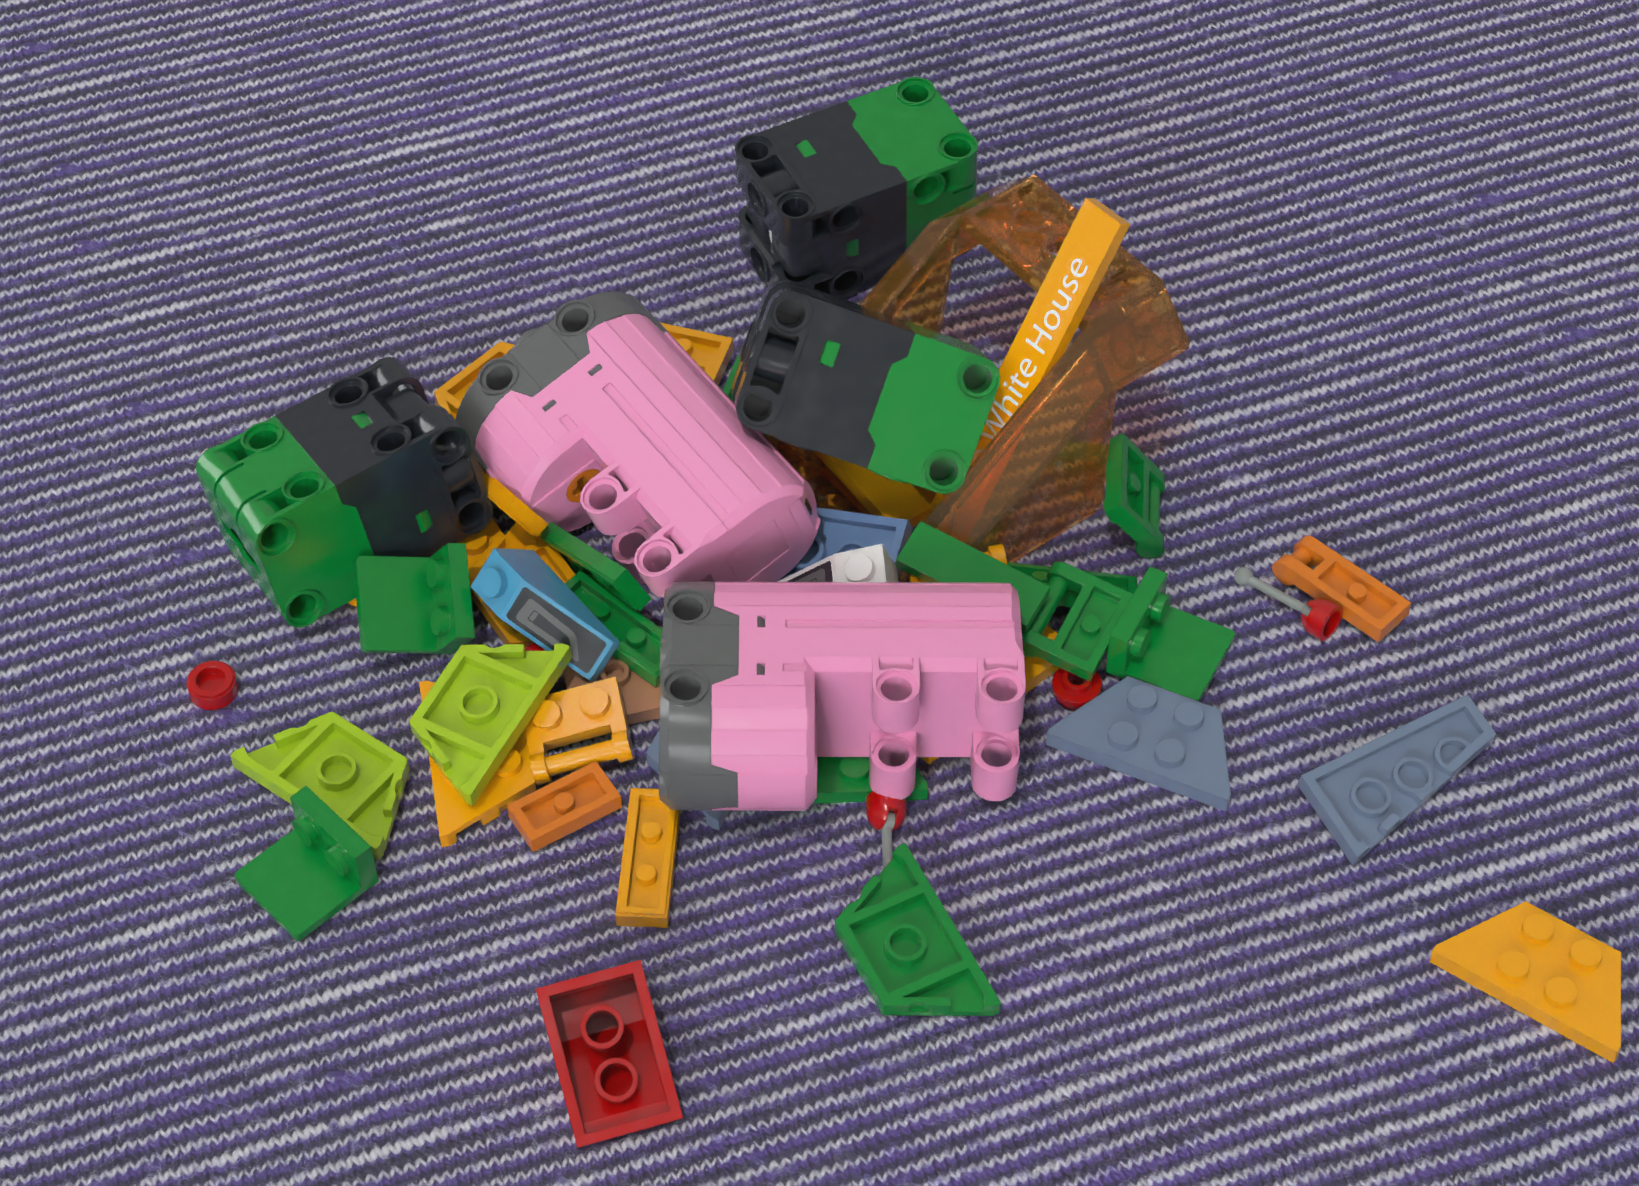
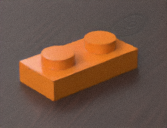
M594 761L508 804L507 809L509 818L532 852H535L622 808V801L617 789L597 761Z

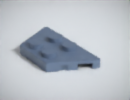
M1127 676L1051 726L1047 732L1046 745L1227 812L1231 791L1221 709Z

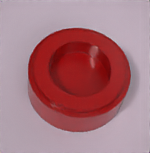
M207 661L199 664L191 670L186 681L191 701L194 705L204 710L224 708L238 694L239 687L233 668L221 661Z

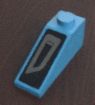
M494 548L470 586L500 619L546 651L554 650V644L570 646L572 659L568 666L589 681L597 680L620 644V641L534 550Z

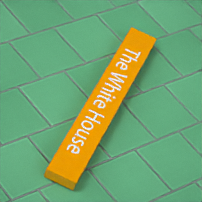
M1085 198L999 368V387L965 481L954 492L947 494L936 493L931 503L933 507L932 518L924 523L967 544L1131 225L1097 199Z

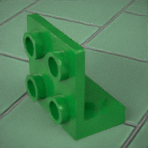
M447 543L430 558L358 556L353 561L362 652L453 654L461 645H466L475 638L466 544Z
M1149 567L1109 635L1106 672L1123 679L1129 676L1200 702L1234 641L1235 632L1229 628L1171 607V595L1166 594L1168 573Z
M307 786L290 797L295 819L292 821L294 830L234 874L236 883L296 941L305 938L379 882L371 846Z

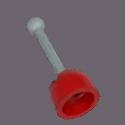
M1240 567L1234 573V579L1237 584L1241 586L1250 585L1301 612L1302 626L1310 635L1326 641L1337 630L1343 616V608L1336 603L1324 598H1317L1304 604L1254 577L1253 572L1247 567Z
M873 791L866 796V815L871 826L876 830L882 831V861L884 869L893 856L892 831L900 828L906 817V798L900 800L883 796Z

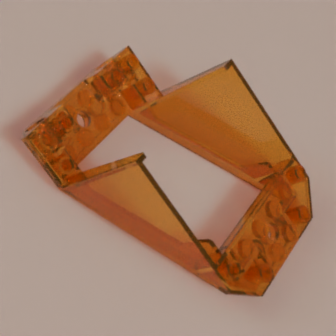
M1035 174L1000 184L929 222L860 305L941 333L953 259L979 244L1038 293L1056 258V255L1050 252H1059L1079 211ZM1121 245L1119 246L1078 326L1082 333L970 465L962 486L954 492L947 493L925 519L924 523L981 552L988 551V546L1003 544L1007 562H1014L1101 509L1116 392L1189 349L1190 341L1161 278ZM763 433L810 484L818 508L872 515L814 451L790 445L774 436ZM900 571L899 582H909L907 572Z

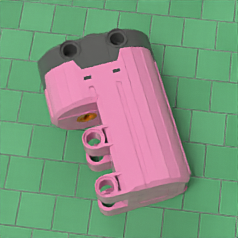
M611 291L594 294L581 300L577 299L566 302L556 311L554 318L549 322L524 333L507 354L487 362L480 369L476 380L466 391L458 408L455 420L468 433L475 456L485 474L497 479L546 521L548 525L553 522L569 532L593 522L596 529L602 534L617 535L612 543V553L619 565L626 568L639 584H646L649 590L657 597L664 598L665 589L674 581L777 582L799 563L816 537L821 519L817 515L816 499L810 484L762 432L743 425L737 416L734 402L633 295Z
M674 581L665 589L663 631L661 632L659 799L670 810L806 811L817 798V757H869V783L871 790L877 794L900 800L908 797L914 790L917 757H970L973 791L985 800L1002 801L1011 797L1016 791L1020 756L1018 727L1023 719L1026 679L1018 591L1010 583Z

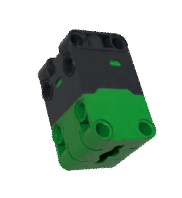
M922 77L905 78L896 84L756 134L746 135L740 138L735 145L736 179L746 194L747 204L740 210L738 216L740 248L766 287L775 281L790 280L841 299L849 298L858 292L911 272L927 269L935 263L951 257L966 254L971 251L975 244L977 140L970 134L935 89L933 83Z
M779 280L769 285L763 294L755 320L751 323L741 351L740 363L732 383L731 394L739 420L750 429L774 436L790 445L809 451H818L867 468L878 475L898 482L911 483L936 493L947 494L956 491L965 481L999 387L1000 374L996 365L970 343L790 280Z
M395 357L379 359L358 373L338 380L329 388L264 422L252 425L245 432L218 446L209 448L200 456L196 465L197 476L226 546L287 623L295 628L311 625L322 616L356 598L353 561L358 556L430 558L447 543H458L470 535L481 532L489 524L493 515L492 504L487 497L488 492L483 480L482 469L475 456L468 433L445 408L437 405L430 406L420 381Z

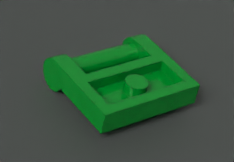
M1121 433L1107 440V461L1104 464L1106 474V495L1103 500L1104 511L1112 523L1118 524L1136 542V553L1139 556L1147 559L1157 558L1164 552V536L1160 532V495L1165 490V475L1124 433Z
M1057 561L1053 563L1046 576L1049 581L1047 585L1050 586V594L1027 632H1022L1024 656L1038 657L1091 682L1108 650L1109 635L1133 594L1067 563ZM1073 590L1079 593L1055 639L1052 640L1043 636L1042 634L1065 592Z

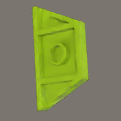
M504 644L496 648L486 645H461L410 718L409 724L412 733L467 804L474 806L572 659L570 646L554 644V650L526 651L524 644Z
M333 711L311 719L302 727L289 728L274 734L275 742L250 753H247L245 748L242 747L230 755L234 768L291 805L290 797L303 787H309L371 846L376 860L379 861L384 856L410 772L408 758Z

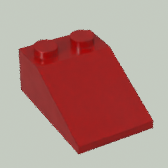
M641 960L536 988L577 1148L683 1119Z

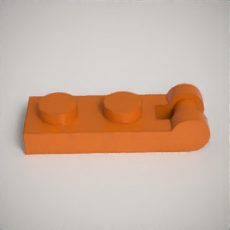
M1306 535L1294 545L1291 555H1282L1272 565L1274 576L1286 586L1295 585L1314 599L1324 598L1343 608L1342 618L1377 642H1380L1409 615L1410 601L1312 536Z

